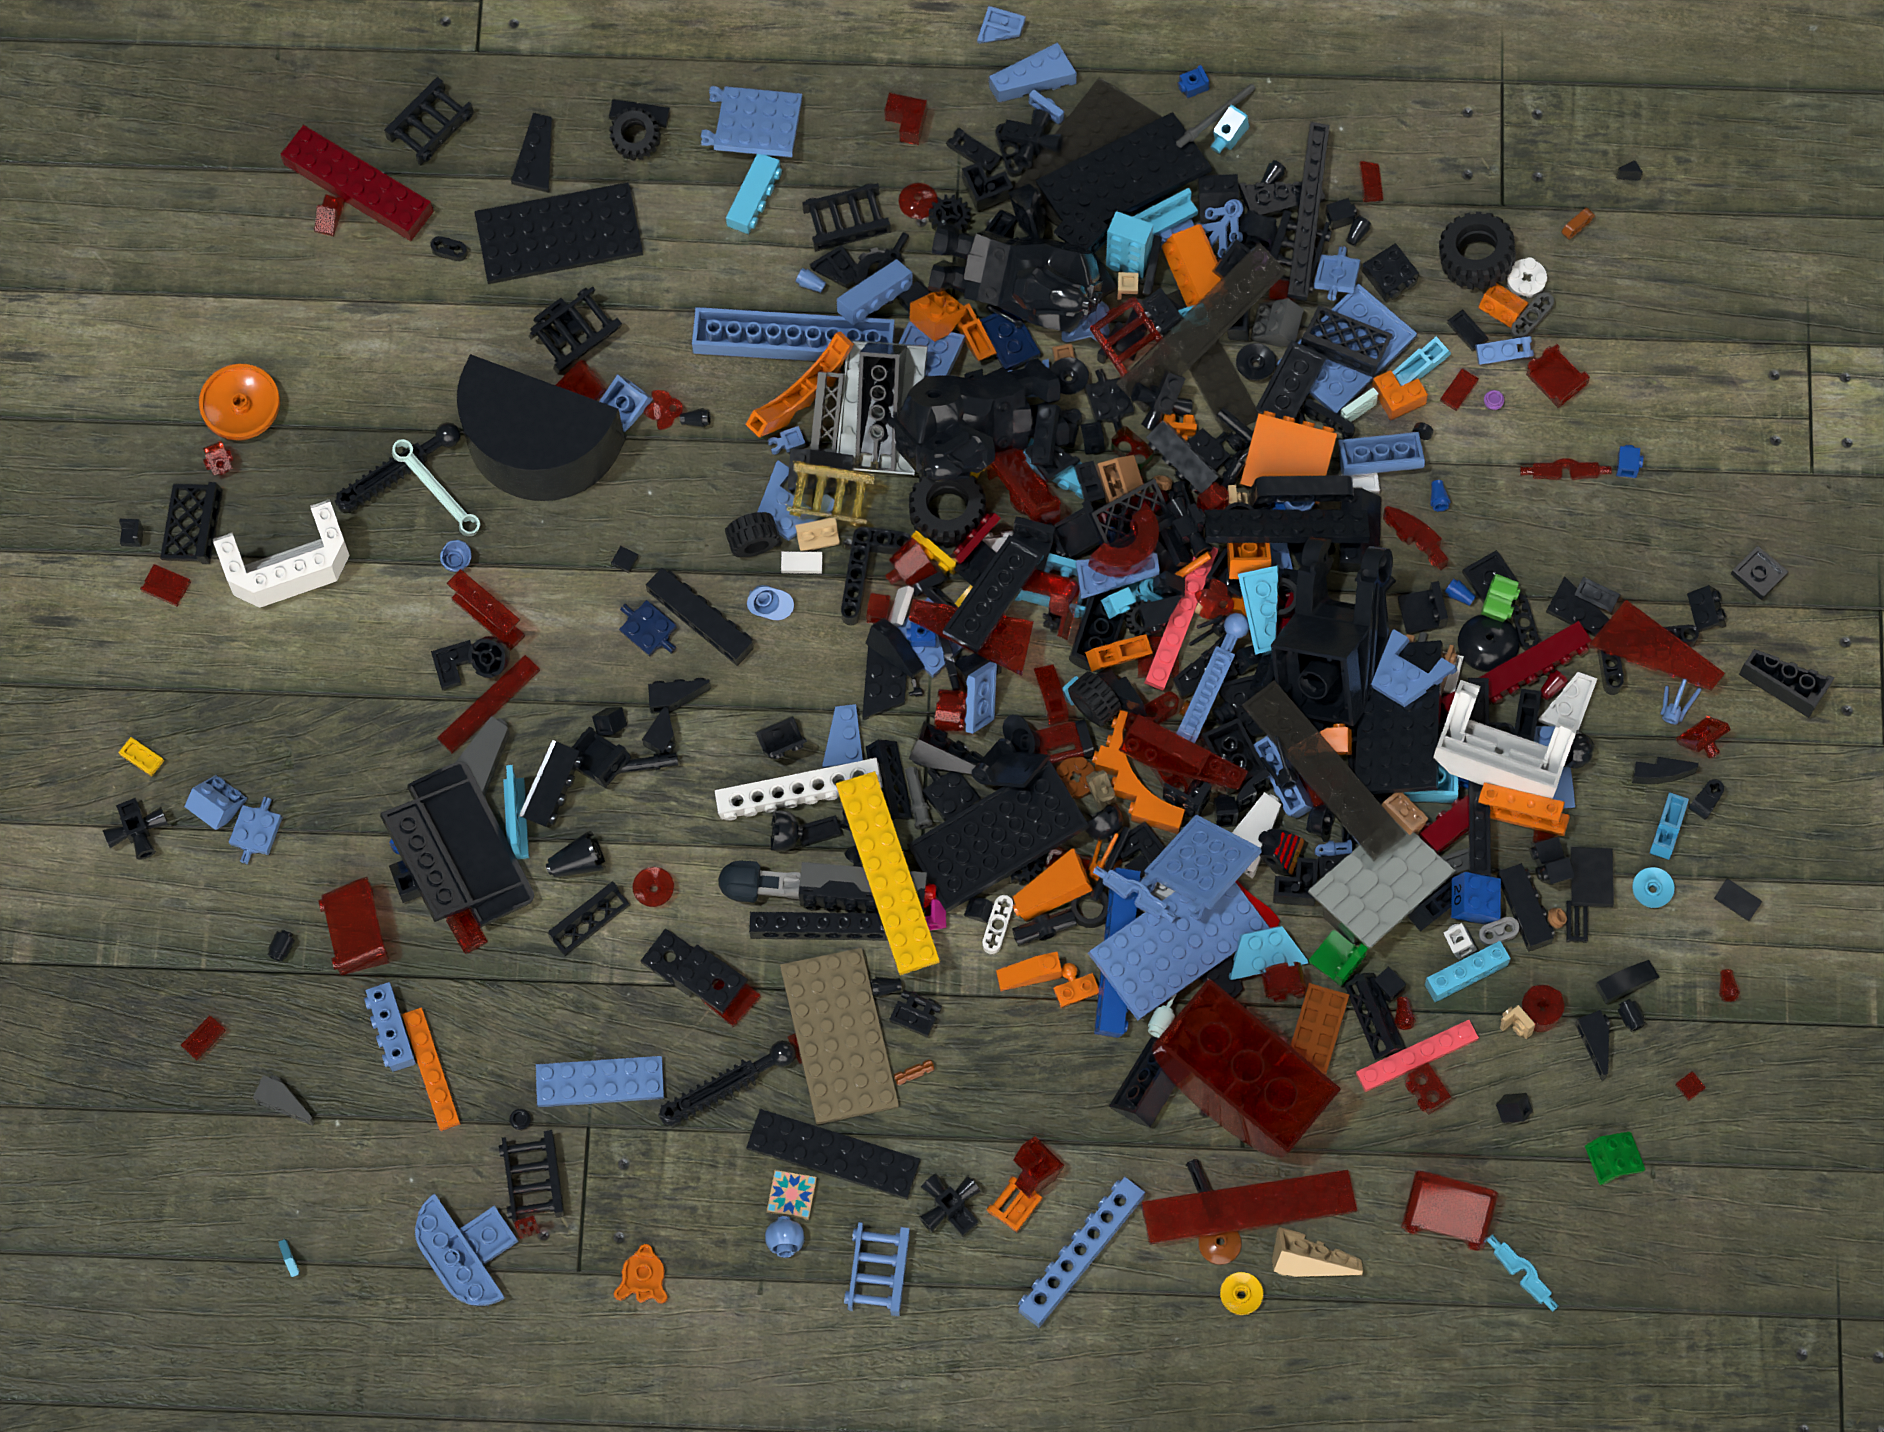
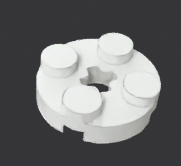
M1533 258L1516 261L1511 273L1507 275L1508 288L1519 297L1520 295L1527 296L1526 298L1538 296L1544 290L1547 282V273L1544 267ZM1523 275H1529L1531 281H1523Z

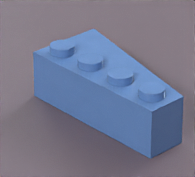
M1058 43L989 76V88L998 103L1023 97V95L1031 93L1033 89L1041 93L1042 90L1050 88L1053 90L1063 85L1069 84L1070 86L1076 84V72Z

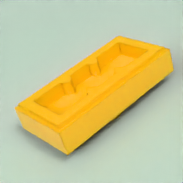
M132 737L129 738L118 752L120 756L151 777L164 762L163 758Z

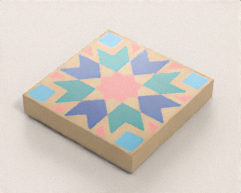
M775 1170L767 1213L809 1220L817 1177Z

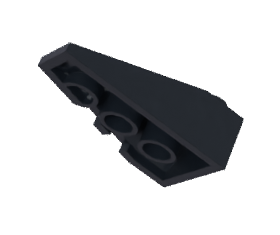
M924 721L911 749L909 759L915 764L923 765L927 768L972 774V769L984 756L976 751L969 752L963 746L964 743L959 740L954 742L947 737L948 733Z

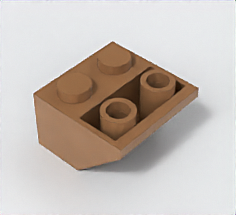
M1134 455L1115 458L1096 465L1106 503L1143 484Z

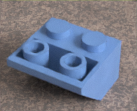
M215 775L192 788L184 807L217 830L233 818L246 802L247 797L226 783L224 779Z

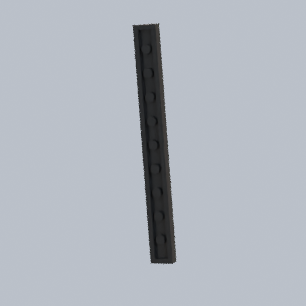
M1310 122L1289 275L1287 297L1304 301L1308 298L1330 127L1327 124Z
M1468 677L1467 682L1480 686L1469 720L1489 726V678ZM1468 780L1469 873L1490 877V806L1478 802L1483 785Z

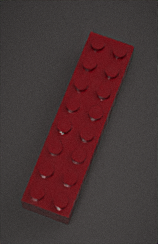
M305 125L300 128L280 154L285 166L410 242L434 212L431 201Z

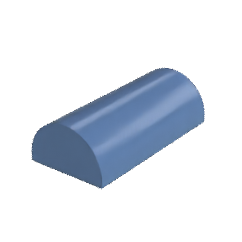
M1419 432L1338 440L1342 475L1351 476L1421 469L1425 465Z

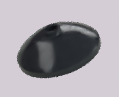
M1480 614L1472 617L1462 626L1457 644L1460 655L1464 656L1463 660L1470 667L1478 671L1489 672L1516 657L1519 649V638L1515 628L1508 620L1501 622ZM1486 636H1492L1493 640H1488Z

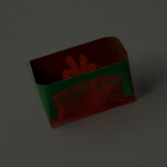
M1124 425L1112 437L1111 450L1119 457L1140 454L1146 458L1142 464H1137L1139 473L1153 460V449L1127 426L1125 429ZM1128 442L1131 445L1130 453L1125 455L1117 448L1118 444Z

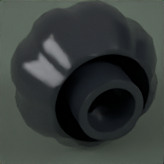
M1579 730L1576 731L1565 765L1578 769L1591 761L1594 743L1587 734Z

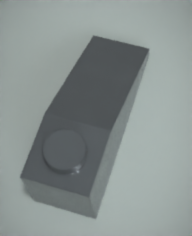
M263 1075L253 1096L255 1103L313 1126L315 1123L313 1118L281 1082L282 1080L274 1075H270V1077Z

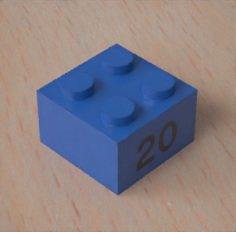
M1463 872L1453 877L1451 918L1480 924H1489L1501 918V879Z

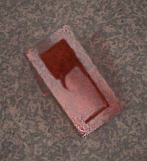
M325 194L322 206H317L314 229L316 233L334 237L345 204L344 198Z

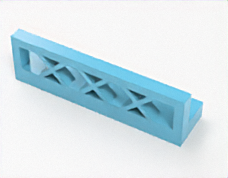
M1187 188L1133 217L1154 224V237V235H1159L1196 216L1198 210L1191 201L1192 192Z

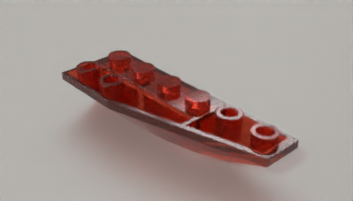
M1139 714L1119 748L1120 752L1155 770L1239 790L1248 773L1247 770Z

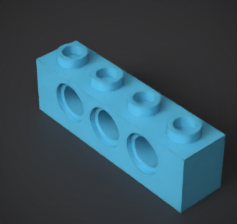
M1498 941L1427 977L1425 986L1434 1002H1437L1508 966L1511 958L1501 941Z

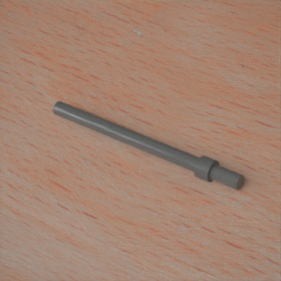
M1249 84L1197 126L1188 129L1184 136L1176 141L1177 146L1181 148L1189 141L1195 140L1200 132L1224 115L1231 105L1235 106L1255 90V86Z

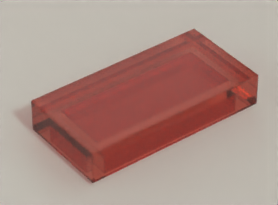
M1462 368L1440 398V402L1457 411L1475 387L1479 378Z

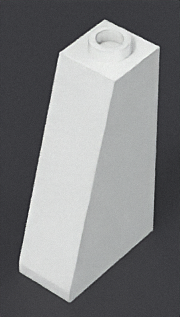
M1264 792L1232 833L1261 849L1262 843L1259 842L1258 837L1261 832L1273 829L1281 808L1279 799L1272 794L1268 795ZM1258 856L1244 871L1250 878L1255 876L1261 857Z

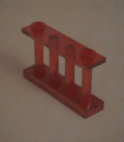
M460 569L446 583L456 592L451 598L452 601L489 633L501 639L509 650H512L525 637L524 633L516 627L520 619Z

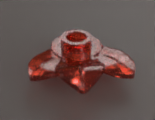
M654 390L651 392L654 402L647 405L643 413L648 418L657 420V428L659 430L667 429L673 424L674 418L680 416L683 411V405L678 399L672 398L667 391ZM672 404L676 407L673 412L669 409Z
M1217 579L1211 580L1210 589L1200 590L1195 593L1197 602L1203 606L1199 614L1202 618L1214 619L1219 614L1226 615L1233 610L1234 603L1232 598L1227 595V587ZM1221 601L1227 602L1228 605L1225 609L1219 606Z

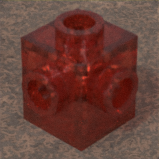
M222 441L203 448L206 455L203 461L207 471L211 469L213 475H223L232 469L230 462L234 461L230 450H225Z

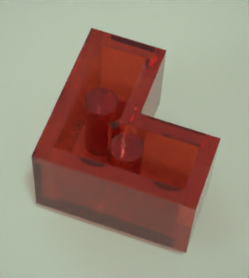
M889 93L885 106V121L901 124L899 129L900 142L919 145L928 111L927 100Z
M1034 1136L1020 1147L1013 1159L1023 1170L1015 1185L1028 1198H1031L1053 1183L1065 1165Z

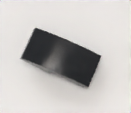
M1094 460L1074 465L1084 500L1089 499L1093 502L1104 499L1105 494Z

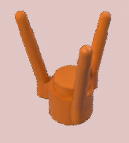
M1115 833L1101 861H1097L1102 840H1098L1091 865L1088 868V871H1090L1088 875L1092 879L1098 881L1099 876L1094 874L1093 871L1097 865L1104 869L1105 862L1119 836L1118 833ZM1121 859L1115 863L1112 870L1122 864Z

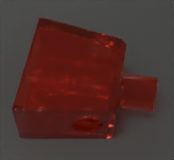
M912 537L890 557L889 561L894 569L887 573L885 577L891 585L901 579L906 586H912L934 575L937 571L919 543Z

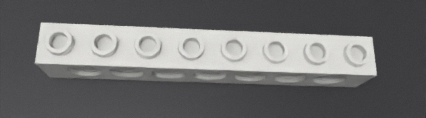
M877 758L715 790L718 814L722 820L731 821L735 820L738 816L745 815L751 817L755 816L758 812L765 811L770 813L777 811L778 808H795L797 804H815L818 800L822 799L835 800L839 796L835 785L837 780H848L874 771L882 788L879 763ZM817 784H824L821 790L814 789ZM797 788H804L801 794L794 793ZM777 792H784L781 798H774ZM757 796H764L762 801L754 802ZM737 800H743L740 806H734V803Z

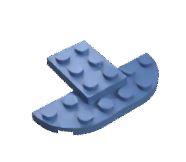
M433 1194L422 1205L418 1213L415 1236L421 1252L445 1288L459 1301L474 1306L491 1305L505 1299L483 1266L518 1242L502 1216L493 1206L458 1229L441 1202Z

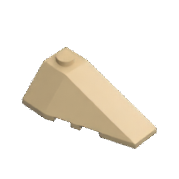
M1281 1227L1278 1228L1272 1257L1274 1272L1294 1277L1362 1275L1361 1259L1339 1249L1329 1250L1323 1246V1242L1317 1241V1243H1313L1305 1239L1306 1235Z

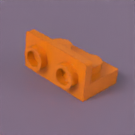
M1496 283L1495 286L1490 287L1484 294L1479 309L1511 328L1512 324L1526 309L1528 302Z

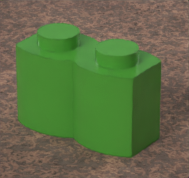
M1495 574L1480 614L1504 622L1506 618L1510 619L1514 607H1511L1513 599L1517 600L1520 593V588H1517L1519 582Z

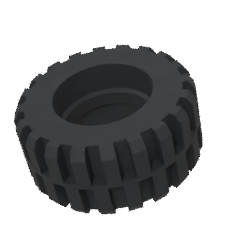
M1476 212V214L1465 213L1464 217H1456L1454 223L1450 222L1446 226V230L1442 231L1441 240L1439 241L1442 269L1448 275V279L1452 282L1456 281L1458 286L1463 287L1465 285L1467 289L1474 290V287H1479V290L1485 289L1486 286H1495L1497 281L1502 282L1506 279L1505 274L1509 275L1516 261L1514 234L1510 230V226L1506 222L1503 223V219L1499 216L1495 218L1492 213L1488 212L1486 214H1482V212ZM1473 242H1486L1496 248L1491 255L1479 260L1468 259L1460 254V251L1466 245Z
M923 475L920 476L919 483H914L909 496V514L914 530L922 533L925 538L932 540L936 546L939 543H942L943 547H949V544L953 543L955 546H958L961 541L966 539V536L972 529H976L981 524L980 520L986 514L985 494H983L982 485L977 484V478L971 475L969 479H957L941 483L935 482L930 478L925 479ZM941 494L957 495L967 505L962 515L951 520L935 517L929 511L928 506L935 497Z

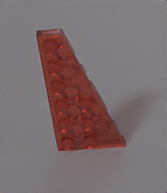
M913 599L909 614L910 621L974 652L943 634V629L958 607ZM1003 616L985 644L976 654L1022 676L1034 621Z
M1627 600L1588 646L1593 649L1597 648L1606 651L1607 654L1612 656H1620L1625 658L1626 661L1643 667L1668 673L1669 676L1674 678L1676 676L1686 679L1688 683L1711 691L1725 675V672Z

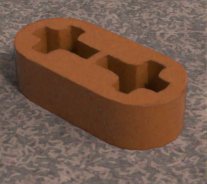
M1585 208L1565 225L1561 233L1567 239L1573 238L1592 221L1595 214L1589 208Z

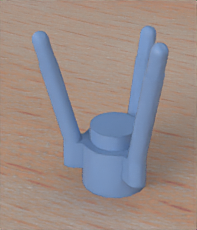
M1682 680L1674 704H1669V706H1667L1669 686H1665L1663 708L1660 713L1663 715L1662 719L1674 725L1678 724V721L1682 722L1684 715L1701 692V688L1696 690L1683 710L1680 711L1681 707L1678 704L1687 680Z

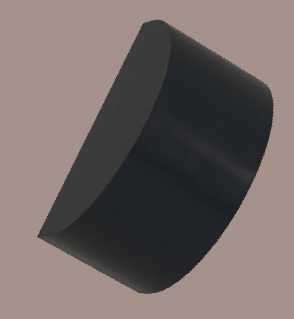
M472 354L469 355L458 383L457 408L470 455L479 471L489 482L515 497L532 501H553L571 497L585 491L609 471L625 442L618 408Z

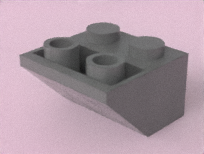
M1289 298L1259 304L1250 339L1277 347L1288 346L1291 340L1296 341L1304 309Z

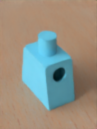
M1231 105L1213 131L1215 141L1210 146L1211 149L1218 154L1221 153L1224 147L1231 150L1248 130V116Z

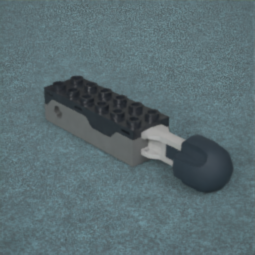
M737 860L723 867L718 878L719 888L722 893L735 901L754 903L760 894L799 899L800 906H804L805 909L814 910L817 907L831 912L840 909L845 910L847 913H857V911L878 913L863 867L802 862L801 873L762 871L757 861ZM909 871L923 913L925 914V908L931 904L932 900L936 899L937 886L935 884H928L927 873Z

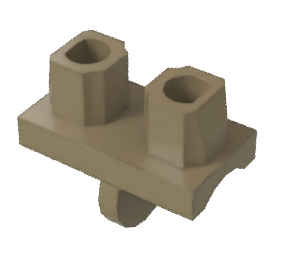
M1104 770L1099 773L1093 771L1086 776V782L1098 810L1102 811L1108 804L1117 801L1115 791Z

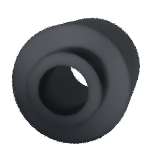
M285 930L276 932L269 945L267 956L278 962H283L295 942L292 938L293 934Z
M1628 999L1619 1004L1620 1008L1617 1011L1626 1028H1629L1631 1032L1646 1025L1644 1022L1645 1017L1636 1001Z

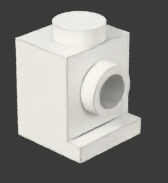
M1462 923L1454 924L1448 928V931L1444 932L1453 954L1459 960L1477 951L1466 927Z

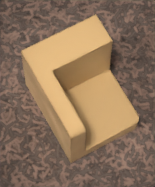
M1118 272L1117 300H1121L1122 294H1138V273Z

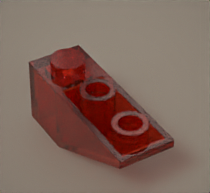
M1054 664L1034 668L1048 726L1067 722L1069 712Z

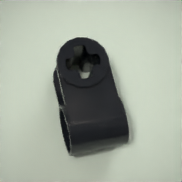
M1712 779L1707 782L1688 809L1706 820L1724 792L1723 783L1718 779ZM1713 788L1717 790L1714 794L1710 792Z

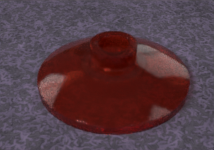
M924 183L910 184L899 195L901 211L912 219L927 218L930 216L928 210L932 208L931 203H937L936 192L932 187ZM920 196L921 199L916 200L915 197Z
M648 867L636 875L632 886L633 893L641 904L648 907H658L665 904L671 898L674 891V882L666 870L659 867ZM655 886L658 889L656 892H651L650 888Z

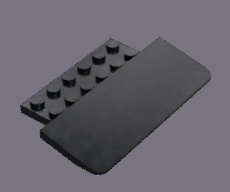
M456 762L409 783L407 788L413 800L381 812L380 817L434 922L470 909L479 928L529 905L533 901L534 891L467 764Z

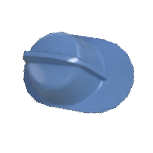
M760 585L754 588L753 591L750 590L747 606L751 613L771 620H782L792 613L794 608L793 598L785 591L768 585Z

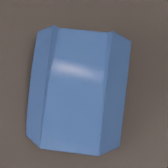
M617 374L599 402L619 409L623 432H625L640 417L653 398L630 380Z

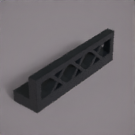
M878 739L865 747L867 758H877L883 785L881 790L892 821L895 819L909 820L912 818L897 741ZM886 747H891L892 756L887 753ZM890 765L895 769L896 775L891 772ZM894 784L899 788L900 794L894 790ZM898 803L903 807L904 813H899Z
M612 881L547 932L548 936L561 953L566 956L630 906V904L619 892L618 886ZM615 896L623 903L618 908H609V901ZM596 911H605V917L601 921H593V914ZM581 923L589 924L588 931L585 934L576 933L577 926ZM564 936L572 937V944L564 949L559 940Z
M1362 973L1346 982L1344 986L1349 994L1375 1060H1379L1391 1052H1400L1406 1048L1382 990L1374 982L1375 974ZM1358 982L1361 987L1359 995L1355 994L1352 987ZM1363 1001L1367 1002L1369 1006L1367 1014L1363 1013L1361 1009ZM1371 1020L1375 1021L1377 1026L1375 1033L1371 1032L1369 1028ZM1379 1039L1384 1042L1386 1047L1381 1052L1377 1048Z

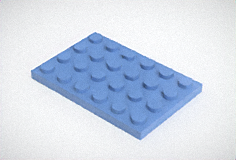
M1360 284L1355 286L1354 293H1348L1332 311L1393 335L1374 377L1327 359L1309 394L1324 407L1336 414H1339L1341 409L1346 407L1373 378L1382 372L1417 337V333ZM1325 315L1320 321L1322 323L1330 319ZM1336 323L1339 330L1348 328L1347 323ZM1333 325L1324 327L1327 334L1335 331ZM1320 329L1312 330L1310 333L1315 336L1322 335ZM1355 330L1358 337L1367 335L1365 330ZM1351 332L1342 334L1345 341L1354 339ZM1338 336L1329 338L1333 343H1341ZM1380 336L1374 337L1376 344L1383 343L1386 340ZM1369 339L1360 341L1363 348L1373 346ZM1357 343L1348 345L1351 350H1360ZM1375 350L1367 352L1369 357L1377 359L1378 355Z

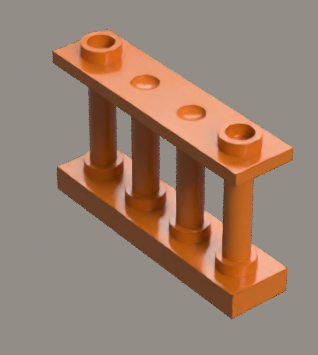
M1489 783L1483 784L1478 800L1479 803L1490 806V819L1555 835H1565L1570 819L1569 815L1562 813L1565 804L1563 801Z

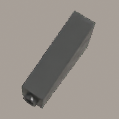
M492 716L456 761L468 765L484 797L487 794L510 735L507 727L508 724L501 718L495 719Z

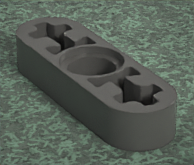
M1540 293L1516 319L1510 331L1512 338L1528 336L1552 310L1554 298L1551 294ZM1545 300H1547L1548 305L1544 304L1540 311L1539 307L1541 305V301L1544 302ZM1533 312L1538 318L1535 321H1531L1527 318V314ZM1525 323L1526 326L1523 332L1517 333L1516 330L1520 329Z

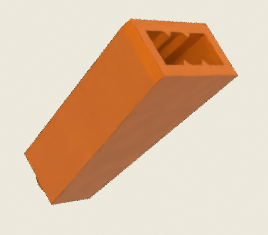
M1075 849L1069 850L1013 896L1015 902L1013 909L1017 916H1021L1026 922L1093 891L1080 856Z

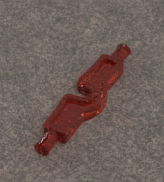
M1569 458L1559 459L1553 463H1533L1532 467H1520V475H1533V479L1559 480L1562 477V469L1564 468L1569 470L1572 480L1598 478L1599 474L1611 475L1612 473L1611 466H1599L1598 462H1577Z

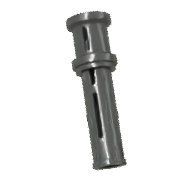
M909 767L905 769V774L912 799L911 812L914 813L916 821L914 826L915 829H926L933 825L928 815L929 805L923 797L918 768Z

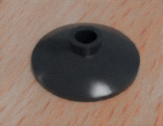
M1251 343L1244 346L1236 357V367L1239 373L1249 380L1258 381L1269 377L1276 366V358L1273 351L1260 343ZM1253 363H1258L1259 366H1258V367H1254V366H1252V364H1253Z
M1064 357L1054 362L1050 368V371L1059 379L1061 394H1076L1082 391L1088 383V369L1079 359ZM1066 377H1071L1072 380H1071V381H1066L1065 378H1066Z

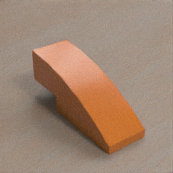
M968 303L964 305L966 312L957 323L956 328L960 334L965 335L966 345L976 360L980 362L995 355L996 351L979 318L977 319Z
M1146 634L1085 652L1091 672L1153 654Z

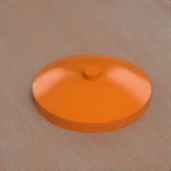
M233 364L219 369L207 379L199 396V409L205 424L218 436L230 440H246L260 435L274 422L280 407L279 392L271 376L264 370L249 364Z

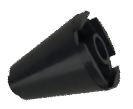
M585 832L548 858L546 868L549 875L557 878L604 870L606 866L602 865V863L605 862V858L598 841H593L591 836H594L593 832Z

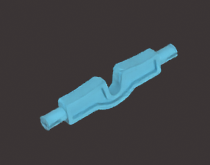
M1492 1234L1486 1241L1495 1249L1494 1255L1501 1261L1509 1274L1514 1275L1518 1271L1524 1270L1526 1276L1520 1281L1521 1287L1530 1293L1539 1304L1544 1302L1552 1312L1557 1309L1559 1305L1550 1297L1551 1291L1538 1278L1534 1266L1528 1260L1518 1257L1505 1242L1501 1244Z

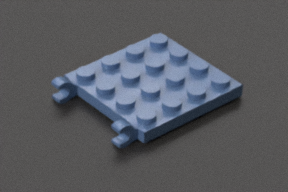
M716 86L710 87V101L722 102L716 134L709 130H702L701 145H714V150L792 157L802 94L725 87L723 91Z
M1195 815L1146 868V877L1140 883L1147 887L1150 894L1153 892L1156 883L1159 882L1193 900L1194 902L1190 904L1188 910L1192 911L1190 917L1198 920L1204 908L1211 909L1262 852L1260 847Z

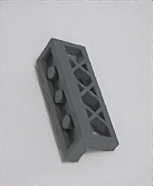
M818 372L810 449L836 453L844 378L842 373ZM828 376L839 377L838 386L833 391L827 385ZM830 395L837 401L836 406L831 411L825 406V399ZM828 415L834 420V426L830 430L823 426V419ZM826 435L832 440V449L820 448L821 439Z

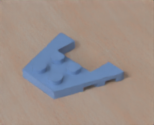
M778 460L758 512H767L773 515L779 535L789 541L797 536L795 525L822 520L833 510H838L840 503L825 494L813 509L782 488L788 479L789 467Z
M1393 629L1371 685L1375 690L1406 707L1425 694L1428 688L1434 684L1438 685L1447 675L1450 673L1453 675L1457 671V667L1441 658L1433 669L1426 673L1398 656L1410 641L1408 637Z

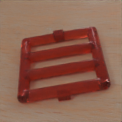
M1131 297L1117 308L1110 309L1106 312V316L1090 327V331L1125 382H1130L1144 371L1151 370L1155 363L1170 353L1169 346L1154 327L1152 321L1144 313V309L1135 297ZM1133 307L1139 317L1106 339L1100 329ZM1144 323L1150 333L1117 356L1111 346ZM1155 340L1161 350L1128 373L1122 362Z

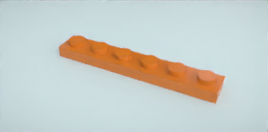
M419 1008L402 1014L440 1131L460 1125L423 1009Z

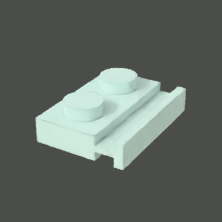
M1373 387L1341 409L1340 416L1350 422L1354 421L1376 405L1378 392Z

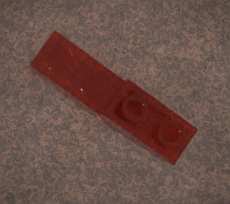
M1390 506L1384 508L1383 519L1385 523L1396 530V535L1401 541H1405L1408 545L1415 541L1417 548L1421 552L1424 551L1428 555L1429 562L1434 567L1437 566L1440 571L1447 566L1449 558L1439 548L1442 538L1433 529L1405 511Z

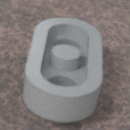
M1505 917L1486 924L1480 929L1479 940L1483 945L1491 946L1498 941L1502 943L1513 939L1519 932V923L1512 917ZM1510 927L1512 931L1506 932L1504 928ZM1491 934L1493 938L1487 939L1485 935Z

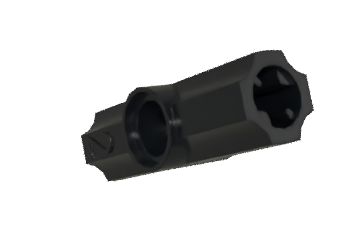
M1069 908L1052 915L1043 914L1037 916L1032 922L1012 928V932L1017 945L1020 946L1038 939L1041 941L1050 939L1058 932L1077 926L1073 911Z

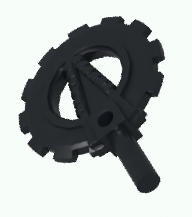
M902 232L893 249L884 248L882 251L878 250V248L869 249L870 252L867 254L863 252L858 257L860 259L858 264L854 263L853 271L855 272V277H853L854 284L858 285L868 278L869 267L873 264L879 263L876 272H878L896 259L902 263L904 260L900 257V251L909 235ZM893 300L887 302L885 305L892 304Z

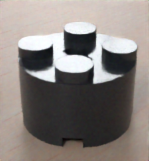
M1248 210L1238 220L1239 232L1243 235L1241 243L1252 252L1265 251L1264 253H1269L1277 231V220L1273 217L1259 215L1256 211Z

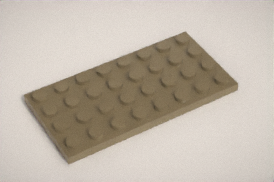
M862 948L780 964L816 1125L898 1108L899 1104Z

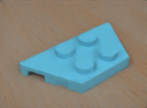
M1282 926L1240 934L1238 950L1234 955L1233 960L1235 961L1232 972L1229 974V979L1233 980L1307 964L1308 960Z

